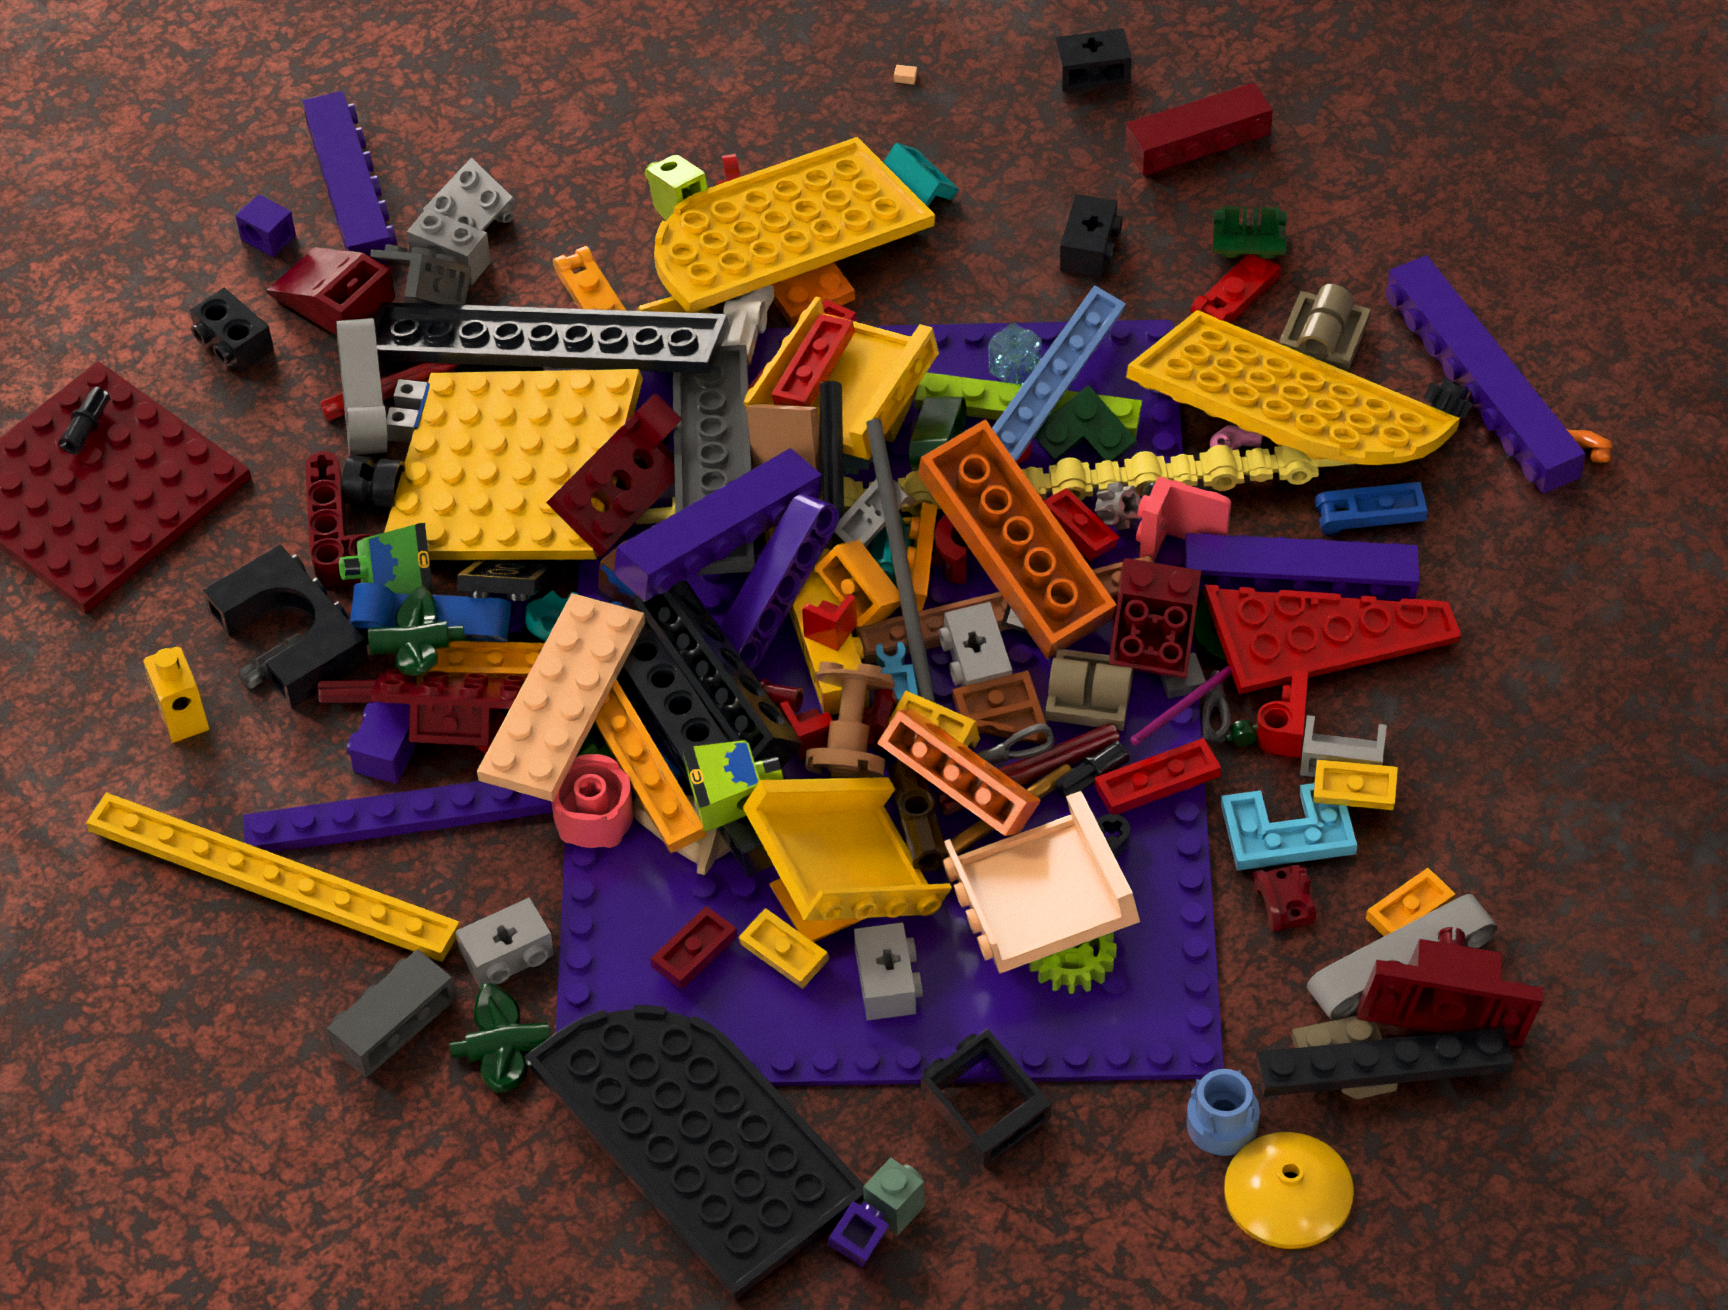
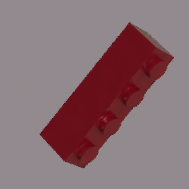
M1249 83L1127 122L1125 148L1144 176L1271 135L1273 109L1256 83Z

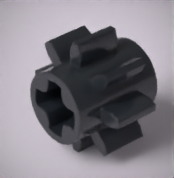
M1447 378L1443 379L1441 385L1431 382L1423 397L1427 402L1431 403L1430 406L1463 419L1466 418L1473 404L1466 399L1469 389Z

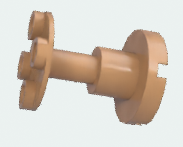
M821 662L819 671L816 672L817 680L842 687L839 719L830 722L827 748H813L806 751V770L822 775V768H829L831 777L837 778L884 777L886 761L878 755L867 753L870 727L863 724L862 721L866 690L894 688L893 676L881 673L882 667L871 664H859L857 670L843 669L844 666L839 663Z

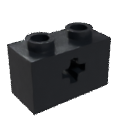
M1124 28L1055 37V64L1062 91L1131 83V54Z
M1075 194L1060 245L1061 271L1098 277L1103 276L1106 263L1112 264L1116 243L1112 242L1113 237L1119 238L1122 230L1123 216H1117V200Z

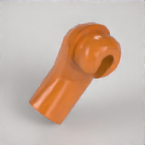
M1566 429L1582 449L1591 450L1590 458L1592 462L1608 463L1611 460L1610 451L1613 450V446L1610 440L1592 431Z

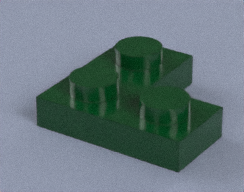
M1089 385L1050 415L1033 438L1054 463L1059 461L1083 440L1102 461L1110 460L1112 462L1117 461L1137 445V439Z

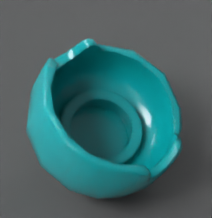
M552 590L543 598L533 599L528 603L525 609V624L530 633L538 639L546 641L570 595L567 598H561Z

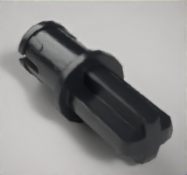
M94 387L89 392L80 409L72 412L71 422L58 442L62 444L60 447L64 451L73 455L80 454L89 435L96 431L100 425L98 419L110 400L108 392L103 391L100 387Z
M1115 740L1094 756H1085L1081 759L1079 766L1056 781L1055 786L1062 798H1066V796L1076 792H1083L1095 784V777L1114 771L1123 764H1127L1130 760L1129 753L1121 742Z

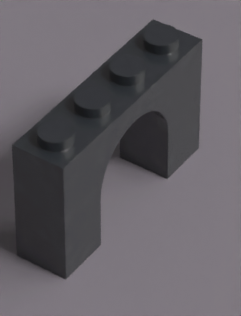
M281 544L203 589L208 613L229 637L263 616L278 611L299 612L314 621L311 630L303 639L265 661L271 686L291 709L316 695L319 681L341 680L370 662L366 647L369 645V639L363 628L362 630L356 629L350 624L343 606L338 601L332 602L327 597L326 590L320 580L316 577L311 579L306 573L305 566L296 554L290 555Z

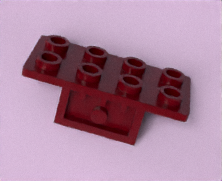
M389 669L386 673L379 675L371 692V702L410 704L409 742L489 746L491 708L510 709L527 677L507 675L504 676V680L488 679V675L483 673H468L464 677H449V673L444 671H429L425 675L407 676L402 674L399 669Z

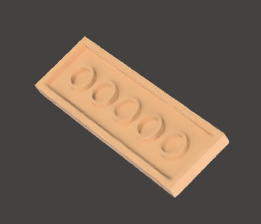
M573 593L570 595L477 770L479 781L551 802L554 801L645 624L644 612Z

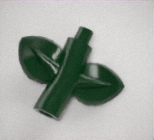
M423 585L411 592L398 608L395 615L396 627H369L368 630L371 654H397L395 664L399 671L407 676L421 675L437 665L439 653L436 649L450 648V642L465 641L464 625L449 626L448 621H438V609L435 600Z
M483 983L474 1006V1020L480 1031L466 1033V1040L450 1042L451 1058L468 1056L469 1062L482 1060L480 1072L483 1081L495 1092L502 1093L518 1087L524 1081L528 1068L522 1053L531 1052L551 1037L549 1023L519 1024L520 1008L516 1001L498 986L492 983Z

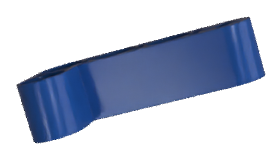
M356 583L354 585L350 624L356 629L362 630L363 628L367 636L369 627H396V612L410 594H395L388 587L380 584ZM432 595L438 609V621H448L449 626L464 625L465 641L508 642L512 608L510 601L492 597L471 598L468 596Z

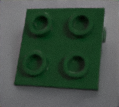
M1222 206V209H1214L1213 253H1220V255L1228 258L1239 257L1242 254H1257L1258 257L1265 259L1286 255L1287 211H1280V207H1261V225H1257L1258 207H1254L1253 225H1246L1247 206H1243V224H1239L1240 207Z

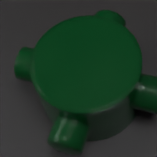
M1250 720L1235 722L1230 727L1231 734L1226 735L1227 741L1229 743L1234 741V744L1238 747L1251 745L1257 739V724L1253 725Z

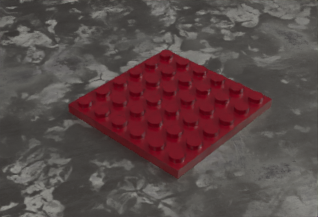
M96 361L0 437V550L87 614L252 478L250 469L104 364ZM94 387H100L110 395V400L98 419L100 425L96 431L89 435L80 454H69L60 447L62 444L58 443L59 439L71 422L72 412L80 409L89 392Z

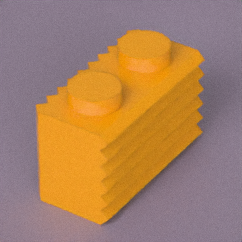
M859 539L836 545L815 566V572H819L820 578H824V584H828L829 590H833V596L838 597V602H843L848 594L856 597L857 626L859 627L887 619L901 605L898 589Z

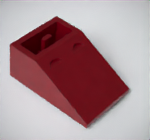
M317 247L313 248L266 290L267 294L336 336V321L374 318L382 302H392L395 299L390 268L364 253Z
M1124 558L1115 603L1117 606L1114 611L1108 665L1131 667L1135 671L1187 678L1201 570Z

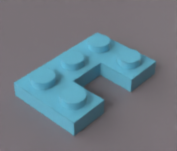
M1315 783L1300 785V798L1305 818L1269 823L1261 790L1221 796V808L1236 870L1356 854L1357 842L1347 806L1313 803Z

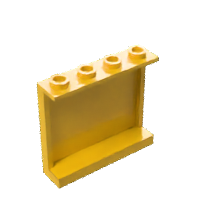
M816 296L809 307L801 313L799 321L790 335L783 339L777 354L771 362L766 364L763 374L755 386L747 392L744 400L746 411L747 407L752 404L774 405L771 394L818 315L832 316L825 314L820 297ZM853 321L855 333L826 380L837 381L842 385L843 453L866 460L871 458L872 452L866 422L871 419H881L884 436L886 435L939 354L932 327L919 324L910 337ZM818 394V396L816 397V399H815V401L813 402V404H812L811 407H818V418H819V429H820V408H819V394Z
M889 777L760 780L743 805L744 812L804 921H832L834 919L853 918L861 920L873 917L895 918L914 915L929 916L933 915L941 907L942 901L952 889L950 883L928 884L921 870L913 868L909 849L884 807L895 791Z

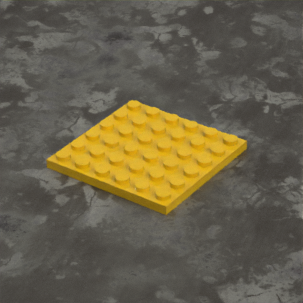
M640 370L431 373L428 381L430 388L418 429H414L404 463L405 472L401 473L394 497L395 507L391 508L385 532L418 523H425L429 560L597 559L598 554L546 502L634 414L643 381ZM612 476L613 483L616 486L618 477ZM591 498L592 505L598 511L605 512L604 504L596 498Z

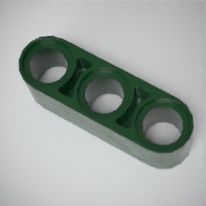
M964 397L925 398L910 440L909 461L912 470H919L922 456L964 432L967 419V407Z

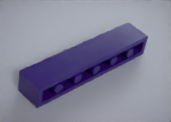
M343 91L302 100L307 127L345 250L364 253L370 257L371 249L385 251L386 244L397 246L393 225L386 226L385 221H389L385 200L378 201L377 197L382 196L377 175L370 176L369 172H374L369 151L362 152L361 149L366 147L362 128L354 127V124H358L354 103L347 104ZM373 258L381 264L389 263L388 261Z
M789 448L617 546L614 575L644 602L657 594H663L674 584L688 576H695L705 566L717 559H724L731 551L745 543L753 542L760 534L777 526L790 502L797 495L807 494L818 499L822 474L794 450Z
M1186 533L1182 555L1183 568L1201 570L1198 594H1203L1202 590L1204 585L1207 584L1219 585V589L1239 590L1240 587L1254 588L1257 592L1278 593L1280 590L1335 593L1341 594L1343 598L1360 599L1363 595L1376 596L1377 600L1400 602L1402 598L1415 599L1420 582L1417 545L1400 543L1386 544L1362 541L1348 542L1323 539L1309 540L1285 537L1271 538L1246 535Z

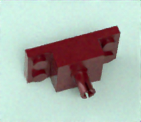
M1446 927L1438 932L1439 942L1419 939L1408 965L1395 960H1376L1358 1004V1020L1435 1033L1505 1027L1509 1045L1522 1047L1543 1003V987L1531 986L1519 981H1502V953L1465 947V933L1459 928L1455 930V939H1452L1453 927Z

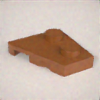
M1029 671L955 688L952 691V698L957 713L976 720L978 732L981 734L1010 738L1032 725L1046 724ZM1037 732L1020 741L1043 745L1047 742V735L1044 732Z

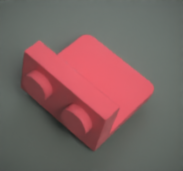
M1158 476L1150 496L1144 495L1138 508L1137 517L1142 518L1136 533V541L1141 542L1140 557L1150 555L1154 562L1166 535L1185 540L1186 533L1228 535L1231 500L1217 492L1202 490L1180 481H1172Z

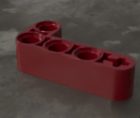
M329 451L315 452L308 457L305 463L309 547L314 574L325 588L354 586L356 583H361V578L342 580L339 572V559L345 556H357V541L374 535L356 534L347 536L345 502L342 498V474L338 458Z

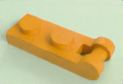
M587 246L577 249L576 254L569 257L561 255L553 258V265L558 277L579 309L626 311L595 263ZM580 267L583 269V271L576 274L572 271Z

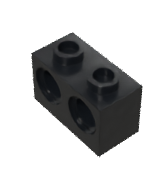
M225 287L190 309L193 322L191 331L196 340L202 345L207 344L211 347L223 364L229 363L239 373L274 351L269 326Z

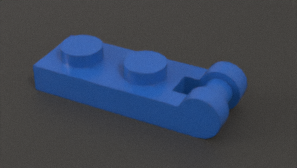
M1420 482L1326 491L1315 497L1317 512L1322 514L1319 519L1321 531L1326 535H1335L1343 529L1426 521L1428 511ZM1341 508L1347 509L1346 511H1336Z

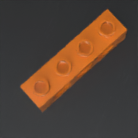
M915 709L898 710L877 743L1004 836L1021 833L1041 802L1039 798Z

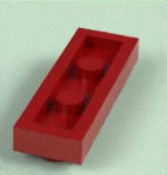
M823 314L818 315L771 394L774 405L812 406L819 394L820 383L828 379L855 333L853 321Z
M1201 738L1095 777V788L1109 813L1120 814L1221 777V766L1205 739Z

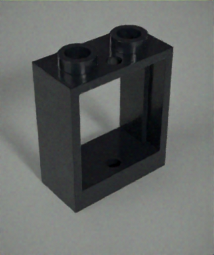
M986 1029L978 1036L975 1033L967 1036L958 1044L955 1053L945 1060L943 1058L934 1060L925 1068L921 1077L923 1095L984 1168L1051 1119L1050 1101L989 1029ZM987 1058L1024 1103L978 1136L941 1090Z

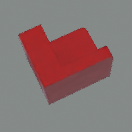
M848 594L840 606L825 600L818 607L807 603L802 609L804 637L839 651L858 624L856 597Z
M788 701L779 704L780 712L803 742L802 746L796 751L799 760L806 758V751L809 749L827 748L830 722L833 721L829 712L820 714L819 710L814 708L795 715Z

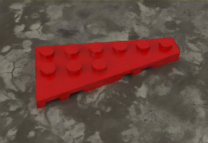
M1207 584L1204 585L1202 590L1239 694L1289 683L1292 680V670L1308 671V678L1458 643L1462 636L1449 601L1402 598L1399 602L1377 600L1376 596L1362 595L1360 599L1343 598L1341 594L1293 590H1280L1278 593L1257 592L1254 588L1250 587L1229 590L1219 589V585Z

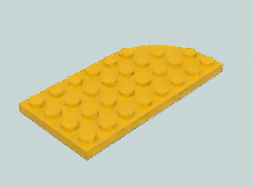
M858 137L724 182L687 197L674 207V213L666 221L662 220L657 230L654 251L655 268L668 292L687 313H693L933 227L935 224V214Z
M1199 310L1192 313L1128 365L1126 378L1139 383L1145 389L1156 390L1166 394L1178 403L1192 405L1203 410L1209 416L1232 422L1242 430L1255 432L1270 438L1275 444L1289 446L1304 452L1307 457L1314 460L1329 459L1353 464L1384 465L1424 458L1442 446L1457 431L1460 418L1226 321H1221Z

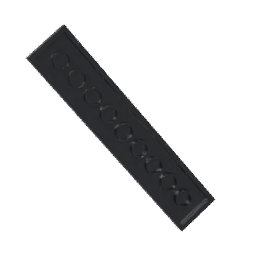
M382 302L374 317L378 361L382 362L398 361L588 370L639 369L640 371L710 374L729 328L727 314Z

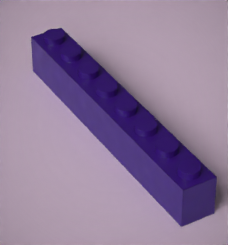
M1425 255L1390 269L1387 287L1385 288V295L1389 304L1399 310L1405 319L1407 327L1411 331H1415L1423 341L1428 354L1435 356L1443 366L1447 378L1469 389L1466 399L1473 403L1472 406L1482 416L1486 428L1494 431L1501 440L1505 452L1516 459L1522 467L1526 479L1529 482H1534L1541 493L1544 494L1581 478L1585 452L1430 258Z

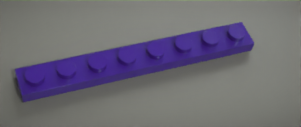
M476 781L243 814V825L246 844L273 853L553 813L551 801Z

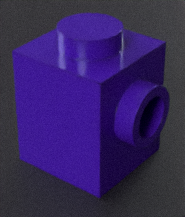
M852 1201L829 1237L827 1245L861 1267H864L886 1233L889 1224L883 1221L884 1214L865 1202L860 1206Z

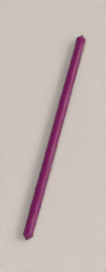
M1229 665L1130 738L1131 743L1138 745L1231 676L1232 673Z

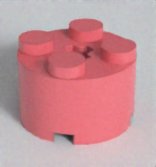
M586 754L576 757L554 801L551 802L554 823L561 840L585 848L603 846L612 848L617 846L622 841V836L629 830L634 817L630 778L619 767L618 762L610 757L599 754Z

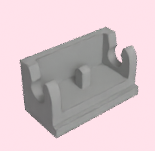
M877 479L839 520L834 532L845 543L859 539L866 548L886 526ZM893 480L898 510L905 503L912 506L916 500L906 493L905 489L898 482Z

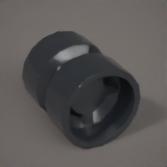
M349 455L342 475L343 501L356 505H368L370 501H373L376 507L390 509L395 507L394 497L401 473L405 472L404 462L382 458L378 463H375L372 457Z

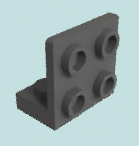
M388 244L385 245V251L371 249L370 257L409 267L405 291L406 297L432 304L465 305L471 267L458 264V257L447 254H436V257H433V250L421 247H412L410 253H407V248Z

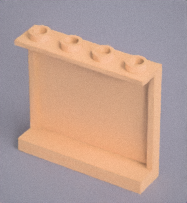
M1082 791L1066 796L1071 815L957 856L950 839L944 841L948 857L942 859L948 879L950 882L958 881L957 884L953 885L958 901L962 908L969 906L970 909L966 910L965 913L973 934L981 932L982 935L977 937L983 957L985 961L993 958L999 974L1140 922L1133 892Z

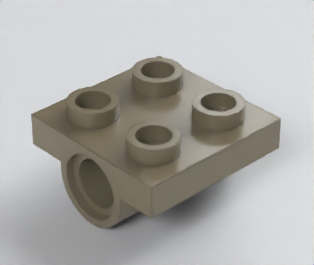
M1324 285L1320 288L1317 295L1300 291L1279 344L1337 368L1349 371L1369 323L1371 309L1354 305L1352 294L1339 285Z
M1057 648L1056 658H1053L1045 720L1093 727L1114 724L1117 730L1124 731L1134 676L1133 668L1108 665L1109 655Z

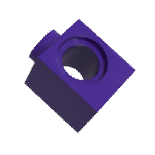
M260 194L244 205L235 215L240 239L271 257L280 252L296 236L291 211Z

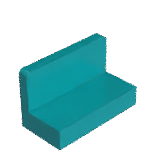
M895 143L883 161L927 207L935 196L953 200L959 191V188L916 148Z

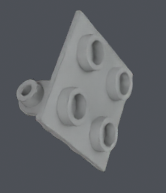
M471 157L423 210L426 208L484 231L494 219L497 222L508 223L513 219V207L509 203L514 198Z

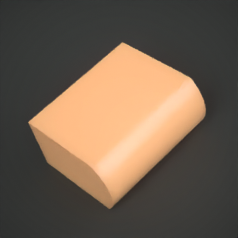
M896 65L894 82L914 85L917 77V67Z

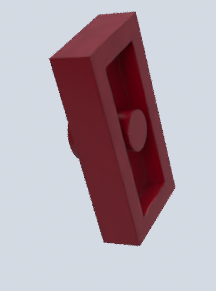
M705 906L650 958L651 967L682 990L737 938V928L708 906Z

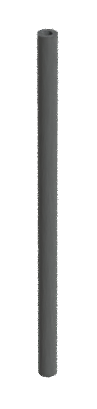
M871 419L866 422L918 696L936 703L881 419Z

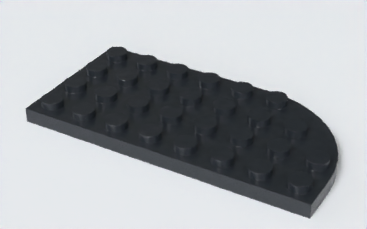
M634 1005V1009L606 1013V1010H601L570 1023L524 1056L526 1065L735 1300L837 1223L843 1217L852 1201L858 1205L864 1202V1184L730 1039L711 1024L696 1016L689 1018L668 1012L666 1007L652 1005Z

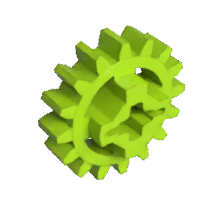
M1114 932L1030 962L1029 969L1031 972L1038 971V981L1041 984L1049 979L1052 980L1053 991H1057L1061 985H1067L1069 994H1074L1076 985H1082L1083 989L1088 992L1091 990L1092 980L1103 984L1105 982V972H1112L1114 969V958H1116L1117 944L1113 943ZM1095 944L1099 950L1097 957L1093 955V946Z

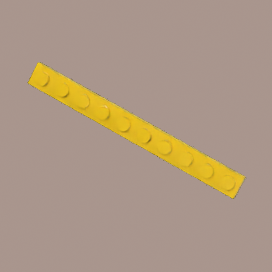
M107 792L86 822L88 831L413 952L418 949L427 957L443 962L457 938L455 931L461 929L460 922Z

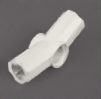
M772 285L738 296L736 300H727L724 305L723 314H727L729 328L721 346L746 345L748 365L751 364L758 334H763L766 329L767 311L775 298L774 286Z

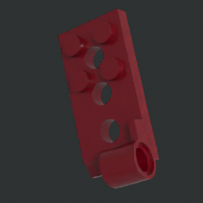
M656 392L546 502L600 557L615 544L675 481L674 454L661 440L676 427L682 418ZM633 455L641 457L645 461L647 469L640 468L634 462ZM612 476L620 478L624 482L626 490L617 488L613 483ZM591 498L600 500L604 504L605 512L598 511L592 505Z

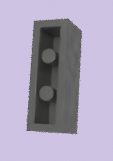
M417 949L408 958L398 961L391 973L377 985L374 984L368 987L362 994L361 999L347 1011H342L334 1017L331 1024L327 1027L332 1050L367 1078L456 1000L452 977Z

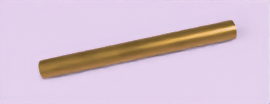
M1064 763L1026 790L1041 799L1055 790L1056 781L1070 772L1072 768ZM981 819L950 841L958 855L995 829Z

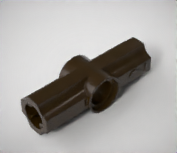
M898 759L893 766L888 768V776L895 788L893 794L900 817L901 832L906 838L913 868L920 869L924 873L937 871L943 864L942 859L948 856L935 813L934 797L929 792L926 779Z

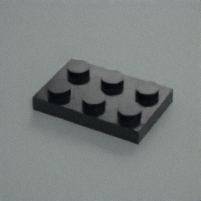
M477 560L457 575V590L468 591V597L490 598L491 593H505L508 600H530V595L537 594L554 579L555 563Z

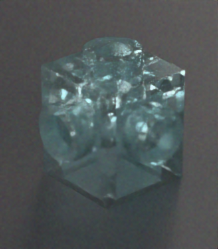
M1014 322L1010 323L1002 332L995 333L988 345L989 373L1006 383L1023 385L1042 359V339L1033 331L1024 329Z

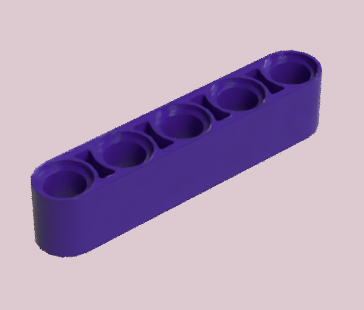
M799 494L794 497L720 625L724 634L751 671L761 662L838 525L839 511L833 504L807 494Z

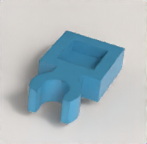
M897 642V654L894 656L884 654L882 644H877L875 661L878 666L882 667L881 673L893 676L895 687L892 689L898 698L897 704L905 690L918 695L913 664L903 665L905 661V646L903 642Z

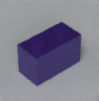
M369 702L366 705L362 718L363 722L358 732L352 733L347 744V754L350 755L354 773L398 784L418 742H409L410 704Z

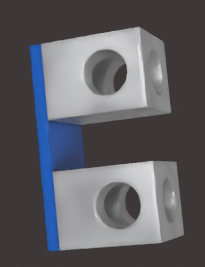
M398 380L394 393L396 408L390 407L386 418L388 441L411 442L414 429H418L430 383Z

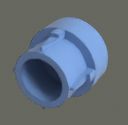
M1231 1069L1211 1071L1201 1081L1197 1079L1196 1085L1191 1091L1187 1107V1131L1191 1140L1200 1149L1208 1153L1220 1156L1237 1154L1241 1148L1257 1136L1260 1116L1259 1103L1253 1094L1250 1082L1242 1075L1241 1070L1238 1072Z

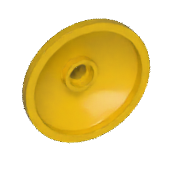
M1278 1132L1254 1139L1238 1151L1226 1172L1224 1195L1230 1215L1246 1234L1261 1243L1276 1248L1300 1249L1311 1247L1327 1240L1343 1226L1351 1211L1354 1188L1346 1163L1329 1145L1309 1135L1294 1132ZM1284 1173H1295L1297 1177L1288 1178Z

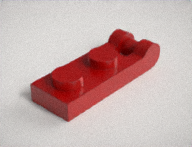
M1247 254L1204 296L1199 295L1194 300L1190 313L1192 314L1199 310L1231 324L1280 277L1281 266L1269 259L1260 258L1257 254Z

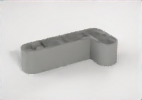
M374 319L336 321L349 455L387 453V421L385 405H383Z

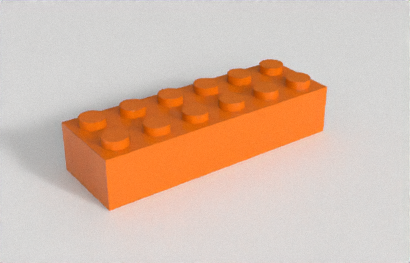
M986 419L921 457L918 476L1046 659L1056 655L1057 648L1065 649L1112 620L1117 604Z

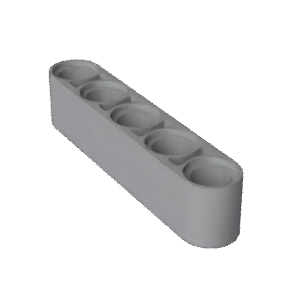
M1463 895L1321 969L1309 980L1307 990L1330 1020L1346 1018L1357 1012L1359 1001L1376 960H1395L1408 965L1418 940L1424 939L1439 942L1438 932L1446 927H1453L1452 939H1455V930L1459 928L1465 933L1464 946L1479 948L1493 938L1498 930V925L1474 895Z

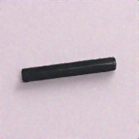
M824 381L819 385L821 500L837 507L840 520L844 516L842 385L837 381Z

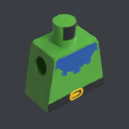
M418 523L357 541V556H345L339 559V572L342 580L361 578V583L380 584L388 587L395 594H411L417 587L423 585L433 595L425 523Z

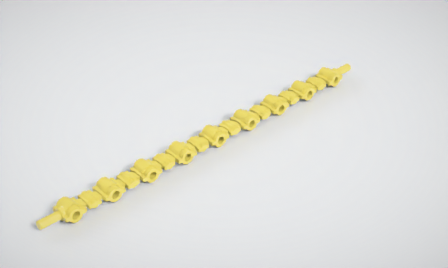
M1217 445L1211 447L1207 452L1199 453L1200 461H1194L1193 455L1179 454L1170 457V463L1165 464L1164 456H1156L1152 452L1143 451L1135 454L1132 459H1124V467H1119L1118 461L1105 460L1101 463H1095V470H1090L1088 462L1081 463L1076 458H1065L1056 465H1049V473L1047 474L1043 473V468L1028 467L1021 470L1042 499L1046 498V492L1052 491V495L1067 488L1082 501L1086 496H1093V488H1098L1099 492L1108 490L1107 485L1109 483L1120 481L1122 485H1134V491L1141 497L1143 496L1145 485H1149L1151 482L1156 483L1158 476L1172 481H1180L1189 486H1197V479H1203L1204 487L1212 486L1215 490L1227 491L1235 487L1236 484L1244 483V475H1249L1250 481L1264 482L1273 479V473L1278 472L1280 480H1287L1291 484L1300 485L1307 483L1312 477H1318V467L1354 464L1329 459L1314 460L1307 457L1304 452L1289 446H1275L1274 455H1270L1268 449L1254 448L1246 450V457H1240L1239 450H1231L1228 446ZM918 470L910 472L905 478H898V483L905 489L904 491L916 500L912 506L905 503L901 508L902 512L909 511L910 514L916 516L920 513L922 502L938 505L937 509H941L918 476ZM843 477L844 515L867 490L863 489L862 481L855 482L849 477ZM672 497L673 507L649 508L636 521V525L660 523L674 515L675 497Z

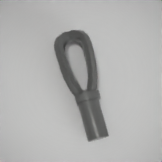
M1220 670L1211 671L1209 679L1220 672ZM1224 681L1206 695L1201 735L1209 742L1214 740L1223 742L1227 740L1226 735L1229 734L1230 709L1226 701V694L1224 693ZM1213 707H1218L1222 720V727L1217 732L1211 728L1209 723Z
M1035 724L1014 734L1005 743L979 752L977 755L991 765L1001 761L1007 762L1010 759L1033 757L1050 750L1055 738L1048 725ZM1044 732L1047 735V742L1043 745L1021 751L1009 750L1014 743L1034 733Z

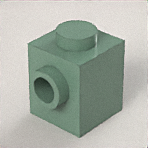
M891 1157L863 1186L864 1202L884 1214L883 1221L889 1224L888 1229L897 1236L925 1207L924 1181L922 1176L912 1166L907 1164L902 1166Z

